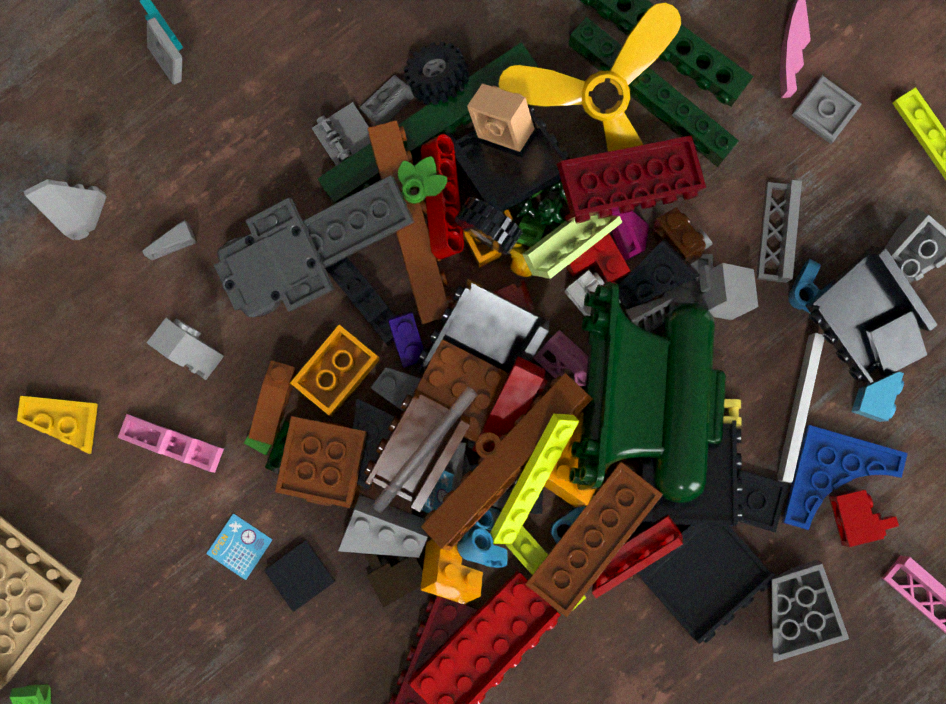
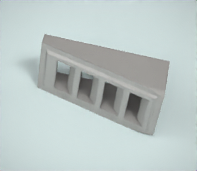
M184 220L145 248L143 250L144 256L150 260H155L195 244L197 241L190 224Z
M672 294L625 310L626 316L638 327L650 332L664 324L667 314L676 306L675 298ZM669 306V311L665 312L664 307Z

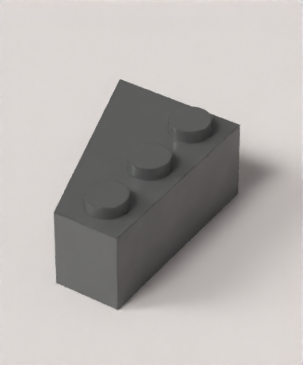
M385 368L371 388L403 411L400 406L407 394L412 395L421 378Z

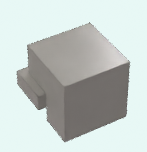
M721 263L716 267L703 265L698 268L701 292H705L698 296L699 304L705 306L713 317L733 320L758 307L754 269Z

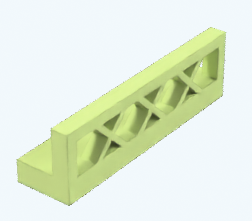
M595 215L590 217L591 220L576 224L575 220L562 223L522 254L532 275L551 279L622 223L620 216L611 215L598 219V216Z

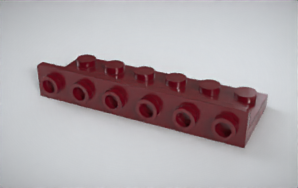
M692 135L564 160L557 163L570 214L565 216L566 222L575 220L576 224L591 220L590 217L595 215L598 216V219L606 218L613 215L612 212L618 210L620 214L634 211V207L641 206V209L656 206V202L662 201L663 205L676 202L678 197L689 200L697 197L699 191L707 188Z
M437 596L436 599L431 597L425 611L430 613L426 623L421 621L416 636L420 637L417 647L412 645L406 660L411 663L407 671L402 670L397 685L401 686L398 696L392 695L389 704H427L408 684V681L479 609Z

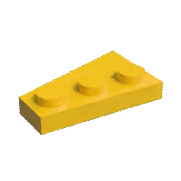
M20 396L17 421L91 454L98 404Z

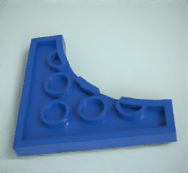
M807 425L782 523L809 530L816 511L823 503L824 498L834 489L852 481V479L863 476L888 475L902 478L908 453Z

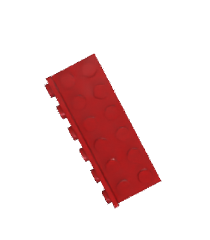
M516 571L408 681V684L427 704H480L484 700L486 692L491 687L499 685L504 678V674L510 668H514L520 663L522 655L539 643L543 633L556 626L561 614L526 585L528 580L519 571Z

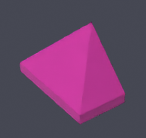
M619 210L612 212L614 216H620L622 221L620 225L612 230V234L624 260L626 261L644 252L649 225L633 211L625 214H620Z

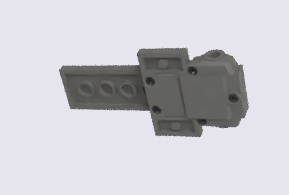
M389 176L304 221H302L292 198H287L245 220L251 234L245 237L234 238L221 246L217 251L218 263L214 267L234 310H242L247 317H262L275 311L280 303L284 302L288 312L335 290L325 270L326 267L415 223L393 176Z

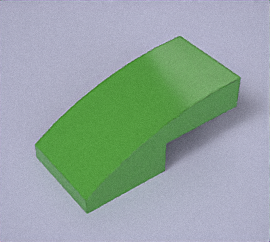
M527 215L523 216L519 224V228H521L523 233L517 242L532 247L542 239L547 224L541 225L539 223L540 220Z

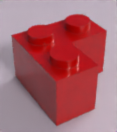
M609 233L566 266L572 278L594 267L604 283L609 281L616 282L627 276L630 272L628 265Z

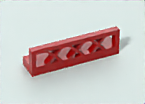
M668 514L633 535L625 542L593 583L592 594L595 598L600 597L683 545L682 533Z

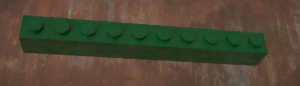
M522 42L468 77V84H463L465 89L462 92L457 91L458 96L454 99L450 96L447 98L448 102L443 103L440 100L438 105H433L431 102L398 124V127H404L407 141H403L405 151L410 150L413 161L415 156L421 152V147L424 143L441 134L446 135L451 132L453 135L457 127L462 124L468 125L472 122L467 106L482 84L499 87L501 74L510 66L522 65L538 68L537 63ZM371 143L318 178L320 185L334 205L380 180Z

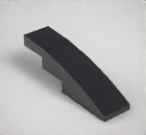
M348 257L326 267L327 272L386 345H390L394 339L387 319L396 316Z

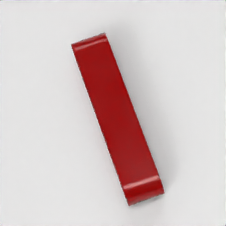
M445 134L429 140L421 147L422 160L429 156L433 157L437 168L436 175H443L448 178L445 188L438 195L426 196L430 248L433 255L440 260L460 253L464 248L463 228L455 222V217L461 209L454 144L451 138Z

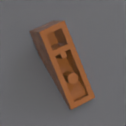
M271 360L261 387L248 436L249 439L273 446L294 388L290 382L297 375L295 367Z

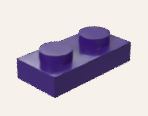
M408 312L387 319L402 367L419 363L417 360L423 345L413 313Z

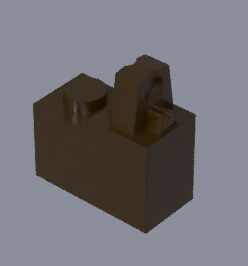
M364 554L370 566L365 568L368 573L366 576L383 607L421 587L423 566L418 557L399 556L394 559L396 564L393 565L386 557L380 559L378 554Z

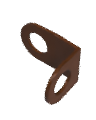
M465 439V452L469 464H478L481 456L468 447L467 443L469 440Z

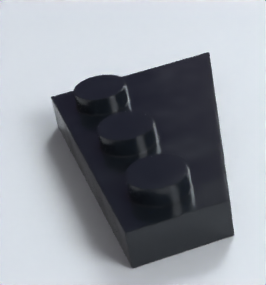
M357 399L353 429L367 431L357 484L370 490L373 482L370 485L365 484L366 474L363 472L369 460L375 461L379 454L376 452V448L381 439L388 438L391 432L388 430V427L394 416Z

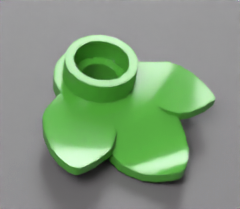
M429 156L415 166L407 161L401 163L398 170V178L403 184L402 195L409 203H420L426 196H436L445 188L448 178L443 175H436L437 168L433 157ZM419 188V193L412 195V189Z

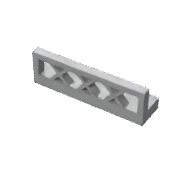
M792 180L788 184L766 183L757 270L758 280L787 283L793 279L802 181ZM772 189L785 191L784 201L779 205L771 197ZM775 211L782 218V225L777 229L769 222V216ZM772 235L780 242V248L774 253L767 246V239ZM770 259L778 266L777 275L764 274L765 263Z

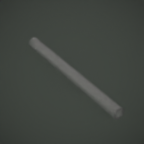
M467 386L373 502L372 507L377 512H383L478 394L472 388Z

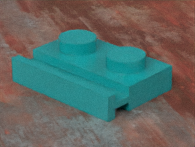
M140 0V3L148 13L144 16L148 21L155 17L176 49L179 51L184 48L152 1Z

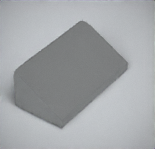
M393 75L360 109L377 126L388 123L414 96L409 86Z

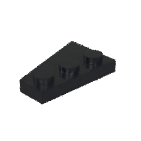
M664 239L618 285L619 300L627 309H630L699 277L700 274Z

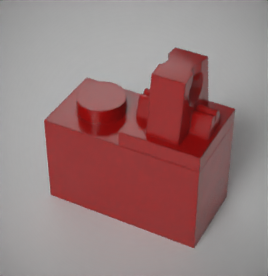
M856 489L829 496L842 546L852 547L884 539V536H886L885 530L899 526L896 516L882 518L881 513H872L873 501L870 494L864 489Z

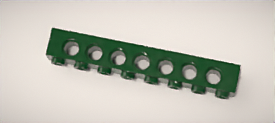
M579 0L584 5H590L595 8L602 18L613 21L617 24L618 29L625 34H630L637 24V20H640L647 9L654 5L648 0ZM625 6L628 11L622 12L617 7ZM682 24L676 36L658 57L660 60L674 65L681 75L689 76L695 80L699 88L713 93L720 103L728 104L731 107L754 77ZM676 48H684L687 54L682 55L678 53ZM700 61L705 63L707 68H699L696 62ZM716 76H723L726 79V83L718 82Z
M587 17L572 32L568 46L599 71L610 70L622 48L621 44ZM649 67L628 85L630 96L680 137L692 135L695 149L715 166L718 167L739 142L738 139Z

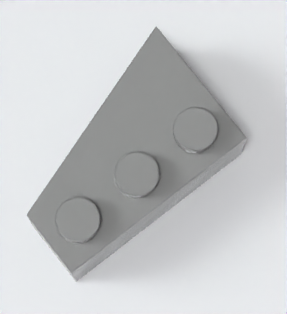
M359 495L338 551L419 558L428 538V534L421 528L426 521L421 517Z

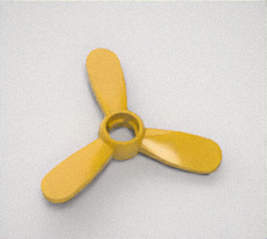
M664 2L654 4L648 8L627 36L611 69L598 71L590 75L586 81L553 70L515 65L503 71L499 79V88L526 97L527 105L543 107L582 105L588 115L603 121L608 152L644 145L624 113L630 101V88L628 85L659 57L676 36L681 26V16L673 5ZM605 78H609L610 83L615 85L618 94L621 95V100H618L612 108L606 109L605 113H600V108L596 107L593 103L592 97L589 96V91H593L596 85L605 82Z

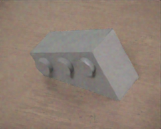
M165 318L147 341V344L167 359L182 367L188 366L191 372L197 373L205 380H207L224 357L199 338L201 333L177 318L174 321Z

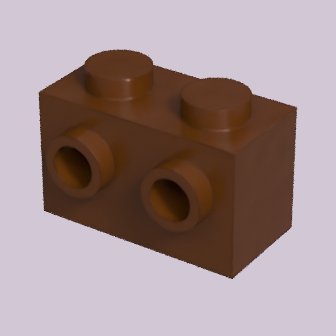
M675 207L655 220L652 234L659 243L665 239L689 264L702 257L706 247L705 239L700 232H696L690 225V220L686 214L681 213Z

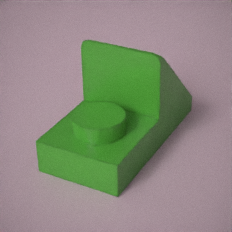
M27 685L23 688H12L9 698L12 704H51L50 685Z

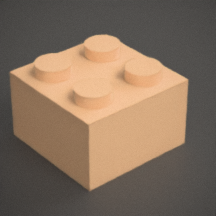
M482 84L467 106L478 138L520 152L534 131L526 97H523L521 94L510 93L497 86Z

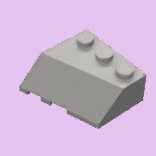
M814 560L792 567L771 579L773 662L849 639L821 562Z

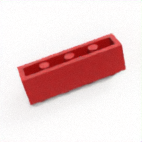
M519 356L517 357L479 437L484 433H494L501 437L505 433L508 434L515 427V421L533 408V398L536 393L541 394L547 383V380L544 379L546 369ZM476 442L474 443V446H473V449H472V450L475 451V452H477V451H476ZM495 443L490 445L489 452L494 450Z

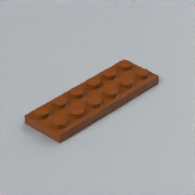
M620 462L590 500L588 506L583 509L527 581L526 585L565 617H568L663 494L623 462Z

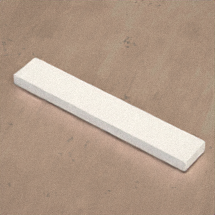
M814 333L808 336L777 481L793 482L824 342L822 334Z

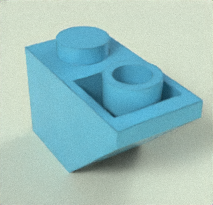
M895 372L874 381L872 384L859 388L851 412L878 422L888 421L895 413L896 404L894 402L896 396L903 389L904 381L902 378L904 373Z

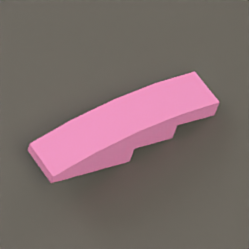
M795 0L785 27L779 73L781 98H791L796 92L795 73H798L804 65L802 49L811 41L806 0Z
M126 414L118 438L214 473L224 450L223 448Z

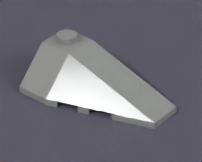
M48 179L23 191L25 196L65 236L72 240L83 239L89 235L90 231L96 228L107 197L105 192L96 186L85 189L82 184H76L74 187H69L67 182Z
M917 208L897 228L885 247L909 283L913 280H920L926 272L935 267L939 268L946 263V229L930 215Z

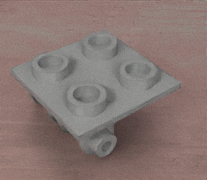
M353 102L328 118L325 116L319 117L316 120L318 124L312 127V130L336 166L370 144L367 132L369 126Z

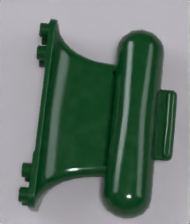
M609 281L604 285L599 284L595 292L587 291L584 298V305L591 307L590 316L586 315L582 322V329L589 331V355L585 392L593 399L584 408L580 442L575 441L572 445L571 455L578 458V468L570 470L569 481L572 484H577L579 490L597 489L602 485L605 470L611 464L626 458L654 457L655 488L663 494V498L676 503H688L696 499L704 491L707 478L708 443L719 444L723 438L726 375L722 370L713 369L714 317L705 306L696 302L681 303L674 306L667 314L664 322L663 336L657 335L638 327L625 316L619 304V287L617 283Z

